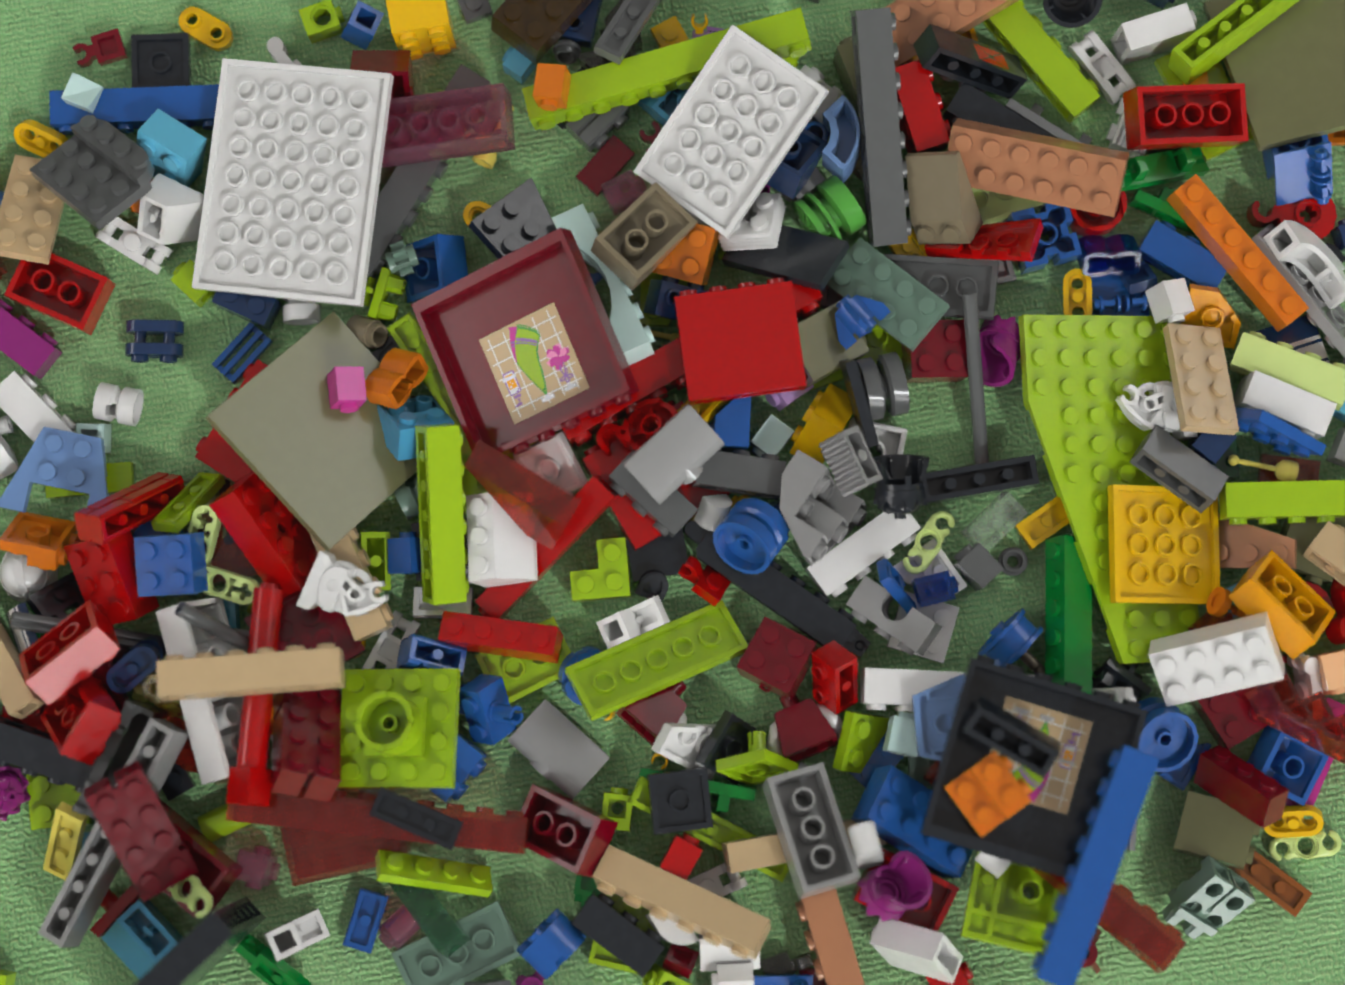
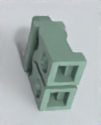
M1209 855L1200 862L1202 868L1193 877L1182 882L1177 889L1173 888L1168 893L1171 902L1162 910L1165 921L1173 927L1184 919L1185 921L1181 924L1183 931L1194 940L1203 932L1213 937L1218 932L1217 928L1227 924L1255 901L1248 881L1232 870H1228L1226 866Z

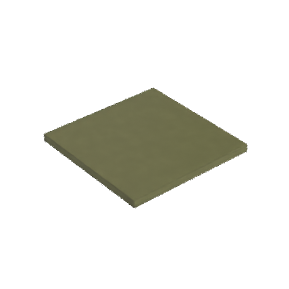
M1237 0L1205 1L1203 9L1208 22ZM1300 0L1223 58L1231 82L1245 83L1247 123L1258 152L1345 130V0Z
M334 311L205 418L326 551H329L417 472L416 458L397 461L388 450L377 404L370 403L367 398V401L356 412L342 413L340 409H330L327 375L335 366L364 367V377L366 380L368 375L379 368L380 362Z

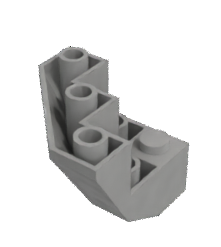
M797 450L782 473L779 508L805 560L813 566L836 544L840 543L853 530L855 525H861L867 515V506L864 500L855 494L842 496V491L836 486L828 467L802 451Z

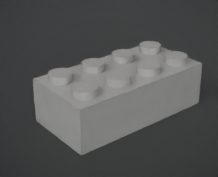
M821 762L766 778L762 785L798 899L855 883L861 875L824 763Z

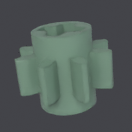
M403 240L390 244L392 251L385 253V257L391 273L399 272L401 277L415 273L413 266L419 265V261L413 245L405 246Z

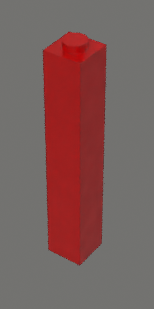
M594 475L536 536L538 580L487 588L475 601L480 606L478 610L482 616L503 619L619 497L600 475Z

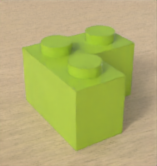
M626 538L596 540L599 569L570 571L572 601L582 602L631 597Z

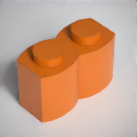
M396 347L388 351L383 357L379 368L372 371L365 380L366 396L370 403L392 409L400 408L409 398L412 388L418 386L428 372L429 367L420 353Z

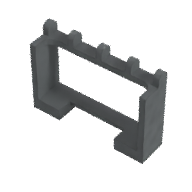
M125 700L121 711L120 724L114 732H111L106 742L105 750L98 757L89 778L84 783L83 790L103 779L112 759L113 762L108 778L111 781L112 788H114L116 781L113 773L124 768L150 718L166 719L169 712L148 702ZM82 790L72 810L97 820L86 802Z

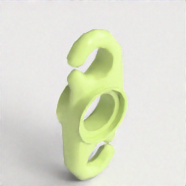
M939 511L932 514L921 531L918 532L915 544L908 551V555L910 557L919 556L922 562L920 566L913 567L910 564L909 558L904 557L902 560L903 567L909 573L919 574L924 572L940 552L944 538L949 535L950 530L948 528L939 529L936 526V521L939 518H944L947 520L950 528L955 526V519L947 511ZM924 536H934L937 539L936 547L931 550L924 549L920 544Z
M1330 830L1328 835L1333 838L1334 846L1331 849H1327L1322 844L1323 839L1326 837L1325 832L1321 831L1314 836H1304L1312 841L1313 848L1308 854H1302L1298 850V842L1303 837H1275L1270 841L1269 853L1273 859L1281 861L1282 856L1276 851V846L1279 843H1285L1288 847V851L1284 855L1286 860L1293 858L1312 859L1334 856L1341 849L1342 841L1337 832Z
M190 876L168 888L173 898L178 902L185 903L191 912L197 910L196 904L201 898L204 900V909L195 912L196 918H204L212 911V895L196 876ZM186 881H189L191 892L187 897H184L182 886Z

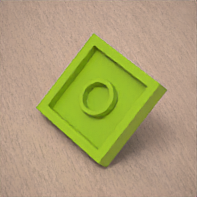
M764 731L747 733V753L716 760V772L749 786L764 783L766 778L798 769V763L766 749V733Z

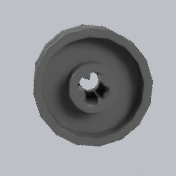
M896 352L879 355L877 363L871 357L855 360L857 361L873 421L883 419L886 410L891 416L909 412L910 399L906 375L902 362Z

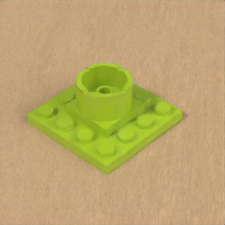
M458 668L344 669L345 688H342L341 781L337 788L455 789L461 670Z
M974 861L960 937L1031 954H1036L1037 951L1042 952L1046 942L1042 939L1043 932L1048 922L1053 923L1057 911L1053 910L1054 903L1059 893L1064 894L1068 882H1065L1063 877L1014 862L997 879L979 863ZM1023 890L1029 891L1030 898L1024 895Z

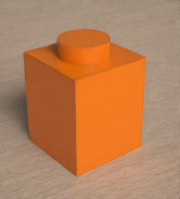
M537 63L532 96L538 107L543 110L556 111L557 108L567 109L571 74L566 65Z

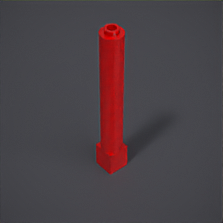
M260 583V587L254 588L247 654L256 653L258 648H274L275 652H278L284 594L283 590L278 589V584ZM274 693L243 696L236 767H229L226 803L269 806L272 770L266 768Z

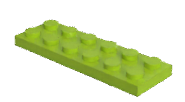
M720 600L715 607L710 604L565 668V674L590 721H593L744 654L748 644L723 600Z

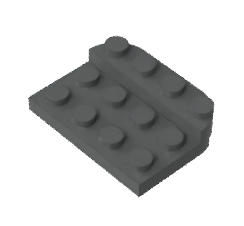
M86 115L81 118L80 122L71 126L74 133L73 137L29 170L36 180L94 227L101 230L152 189L150 182L155 169L143 148L109 122L96 119L94 115Z

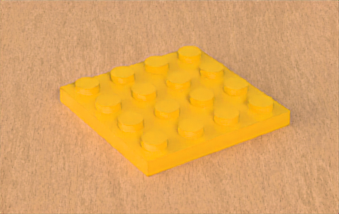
M1108 485L1110 603L1206 605L1211 592L1215 588L1220 587L1218 496L1207 509L1200 513L1163 486Z

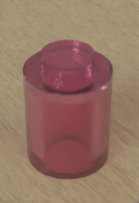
M404 903L379 927L381 934L378 937L389 949L393 946L400 949L425 923L409 905Z

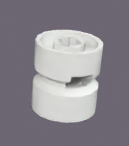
M283 299L288 302L282 307L284 324L312 325L321 322L319 304L310 301Z
M101 382L97 387L93 400V417L109 422L116 418L119 424L135 427L142 414L144 393L140 389L130 387L120 390L118 385Z

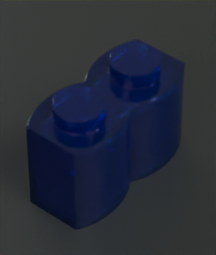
M1116 234L1105 238L1098 235H1089L1078 239L1082 255L1077 261L1083 275L1102 277L1112 273L1118 276H1129L1140 272L1142 254L1133 236Z

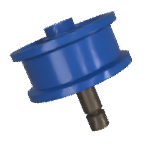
M1023 608L1013 614L1005 623L1001 620L990 631L992 636L977 652L978 655H985L994 660H999L1000 667L1006 668V664H1013L1020 658L1031 670H1034V673L1045 674V666L1040 664L1028 651L1044 628L1041 625L1035 627L1024 616L1026 611Z

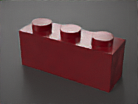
M1220 745L1200 754L1193 783L1261 828H1265L1282 818L1289 789Z

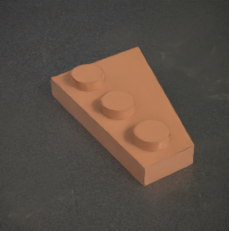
M1218 514L1220 569H1249L1271 550L1291 569H1296L1297 540L1250 524L1229 525V520H1220V514Z

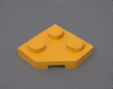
M1189 284L1188 290L1195 311L1184 316L1185 321L1180 324L1220 328L1223 346L1234 349L1241 326L1240 318L1219 288Z

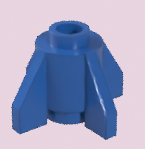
M849 294L846 295L835 305L838 308L835 312L838 341L846 350L857 342V339L853 336L854 334L859 338L870 334L873 331L872 329L878 324L873 318L876 317L881 321L891 311L882 302L859 295L851 297Z

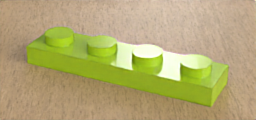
M380 849L375 856L377 881L489 897L493 891L490 866Z

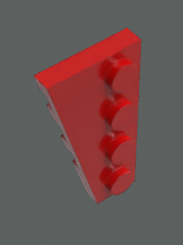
M1041 218L985 224L981 226L970 244H925L924 248L929 257L1032 262L1044 227Z

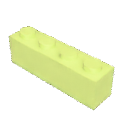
M1255 331L1243 332L1229 365L1230 371L1246 376L1257 370L1337 404L1335 410H1340L1345 401L1344 364L1324 362L1321 360V356L1312 352H1305V354L1293 350L1294 347L1285 342L1278 341L1277 344L1265 340L1266 336Z

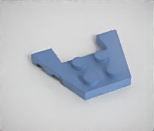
M43 427L1 496L0 508L26 513L33 483L89 494L87 506L108 497L104 439Z
M995 660L994 665L1000 666L999 660ZM965 673L911 696L917 756L940 761Z

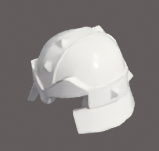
M6 552L0 565V582L8 596L21 603H27L26 600L30 595L58 580V568L54 571L41 570L38 567L27 565V555H16Z

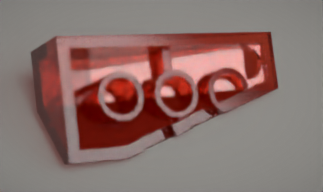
M478 440L464 465L527 536L553 550L582 498L481 440Z

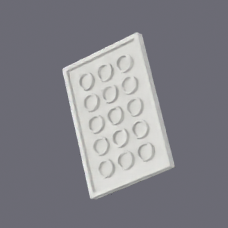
M732 24L633 172L651 185L657 182L678 204L726 238H730L829 91Z

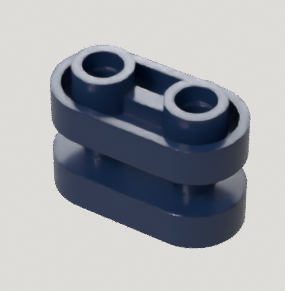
M177 320L126 321V333L135 335L134 343L125 344V356L131 357V362L148 363L149 358H160L162 363H177V358H183L184 345L175 343V336L184 335V322ZM146 335L163 336V343H146Z
M145 637L109 669L106 675L108 686L117 693H126L132 690L156 669V661L164 659L166 649L162 641L155 637Z

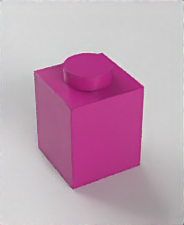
M335 366L327 375L330 409H340L342 413L356 412L367 401L364 367Z

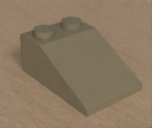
M960 152L907 153L905 158L907 164L910 220L918 243L970 244L983 225V221Z
M655 182L595 238L591 252L633 291L658 267L698 222Z

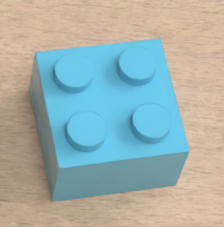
M157 109L138 129L136 142L137 145L146 151L155 169L153 176L155 177L160 173L189 187L202 173L207 138L160 109Z

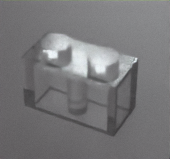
M1001 492L961 533L973 546L980 543L989 552L1028 512L1009 492Z

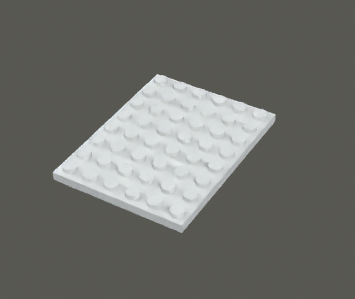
M222 59L192 288L347 306H364L394 78L391 73Z

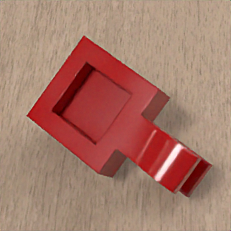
M692 556L688 558L678 571L681 577L694 583L691 590L714 607L721 600L731 583L708 565L703 570L700 562Z

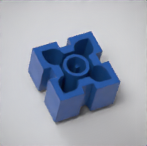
M1045 204L1038 214H1035L1034 207L1012 212L1006 220L1011 222L1041 218L1044 227L1043 235L1049 236L1047 242L1039 240L1032 262L1018 261L1021 274L1043 269L1049 263L1048 260H1053L1054 266L1076 261L1082 255L1077 233L1069 234L1068 226L1073 222L1070 208Z
M459 733L457 739L455 789L429 790L445 803L452 799L454 801L459 800L469 788L465 784L470 776L473 778L477 777L486 767L487 763L484 759L488 755L463 734Z

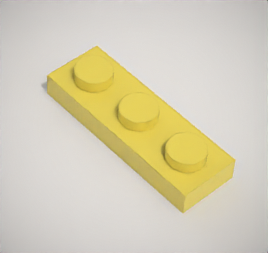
M62 801L55 811L43 870L66 880L80 853L88 816L73 811V806Z

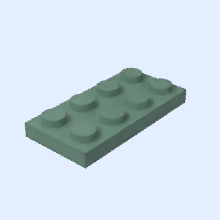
M861 237L846 253L826 285L842 298L848 294L851 297L859 295L884 303L891 313L881 321L876 317L873 319L878 323L879 327L912 352L950 308L948 303Z
M499 900L391 953L406 985H463L465 982H469L521 956L516 950L520 944Z

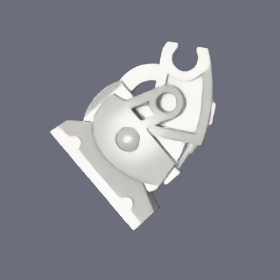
M1149 382L1139 387L1129 384L1122 389L1129 393V401L1124 395L1117 396L1115 399L1128 420L1142 431L1152 430L1157 425L1169 433L1172 432L1173 437L1180 441L1198 437L1197 432L1180 430L1172 382ZM1149 391V396H1146L1144 393Z
M319 551L296 606L307 610H312L319 606L322 610L329 613L335 611L344 614V616H360L368 614L369 611L381 606L389 600L388 595H383L379 598L375 595V589L378 586H385L384 581L373 582L366 571L358 568L353 563L344 560L337 561L333 553ZM356 576H358L359 578H361V579L363 580L364 584H362V583L356 578Z

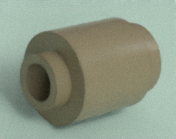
M354 315L346 324L365 347L371 349L381 347L387 340L388 330L378 320Z

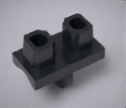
M1109 657L1102 665L1097 666L1093 673L1097 676L1094 683L1095 688L1132 687L1136 702L1147 697L1152 688L1141 681L1142 676L1135 672L1138 663L1119 664Z

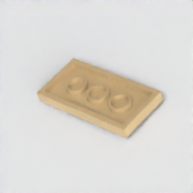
M16 154L14 156L0 206V256L43 264H49L65 202L36 180L29 169L42 159Z
M1167 323L1163 328L1180 430L1185 432L1235 435L1239 431V425L1220 328Z

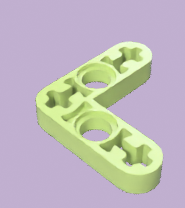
M210 504L197 507L192 514L188 533L197 532L198 529L204 528V531H210V535L204 533V541L207 545L205 555L208 591L202 593L240 605L251 604L254 588L260 587V584L251 577L211 565L222 523L209 506ZM209 512V516L213 518V521L206 524L202 514ZM217 574L222 575L226 580V586L222 591L217 590L213 585V579ZM248 585V590L252 591V595L245 597L244 592L233 590V587H245Z

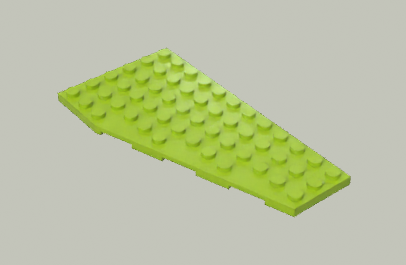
M1023 314L1018 316L1023 404L1026 411L1029 410L1045 454L1042 455L1057 498L1060 497L1076 539L1074 544L1089 585L1092 584L1107 625L1105 630L1115 658L1119 664L1151 663L1148 656L1151 640L1200 628L1198 605L1110 603L1108 485L1162 486L1129 462L1143 438L1151 429L1142 431L1131 423L1123 414L1115 399L1117 396L1124 395L1129 401V393L1122 390L1124 386L1129 384L1139 387L1149 382H1172L1163 328L1168 322L1155 324L1153 316ZM1146 391L1144 394L1149 396V391ZM1188 440L1180 441L1188 447Z

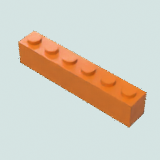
M1197 174L1192 176L1166 199L1277 332L1287 327L1309 309L1307 304Z

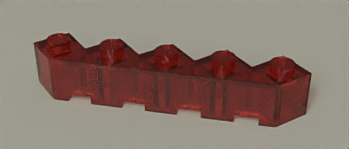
M1285 673L1284 679L1261 684L1245 693L1259 721L1345 764V713L1335 717L1322 691L1301 699L1288 674Z

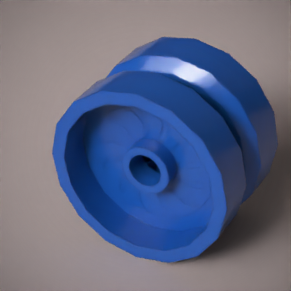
M744 498L736 502L713 532V544L718 555L733 569L745 574H758L765 571L789 538L787 523L779 511L769 503L756 498Z
M1149 697L1139 701L1138 703L1141 704L1140 709L1148 712L1137 750L1159 758L1156 772H1171L1181 768L1191 759L1197 748L1198 732L1196 725L1176 705L1166 707L1162 697Z

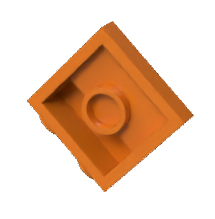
M19 512L0 537V550L16 555H27V565L38 567L41 570L56 571L59 565L66 566L68 563L64 546L79 539L78 534H76V523L29 512Z
M995 751L989 753L943 787L980 837H983L1032 801L1028 796L1032 793L1028 784L1023 778L1016 780L1010 772L1013 768L1010 760L1003 754L998 755Z

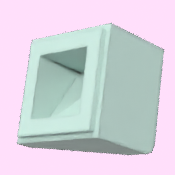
M72 73L61 98L66 104L93 114L104 87L76 73Z
M76 423V433L104 439L105 453L111 452L112 424Z

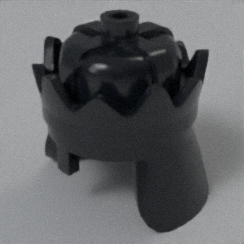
M1043 0V7L1048 17L1054 23L1067 28H1075L1090 22L1098 14L1103 0Z
M891 454L873 457L883 478L876 482L873 504H876L879 510L887 514L894 513L895 519H905L906 514L917 511L920 505L928 506L925 487L923 486V480L929 463L928 456Z

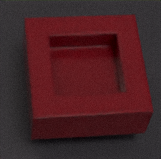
M671 944L662 967L689 979L699 952L684 945Z

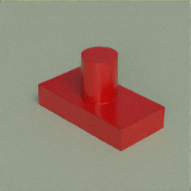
M134 884L120 898L108 889L100 904L106 913L90 929L97 937L103 936L114 922L140 898Z

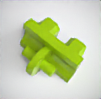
M382 267L376 289L374 287L377 279L368 277L364 306L369 307L372 297L367 316L378 321H396L399 306L386 301L389 292L403 296L407 282L405 279L394 275V273L392 274L390 269Z

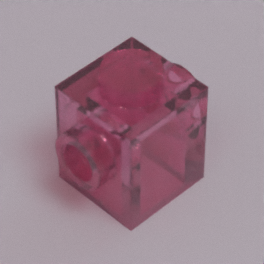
M632 169L601 184V191L614 216L624 212L647 190L643 179L639 175L635 177Z
M255 845L254 849L241 848L236 863L243 868V871L237 879L246 881V887L262 890L263 886L271 885L272 880L277 881L280 873L281 863H277L279 855L271 854V848Z

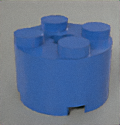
M558 908L516 949L545 980L577 950L586 938L583 932L571 924L572 921Z

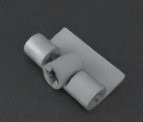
M687 404L631 455L623 465L639 481L649 495L661 505L682 484L687 485L697 479L703 470L702 465L718 452L725 443L704 419Z
M544 700L508 739V742L523 754L547 780L550 779L572 800L609 760V756L548 700Z

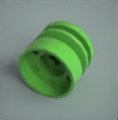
M835 175L830 176L817 185L820 200L812 193L807 192L804 194L805 202L798 198L792 203L798 222L805 231L842 240L839 228L851 236L867 224L866 217L857 200L847 186Z

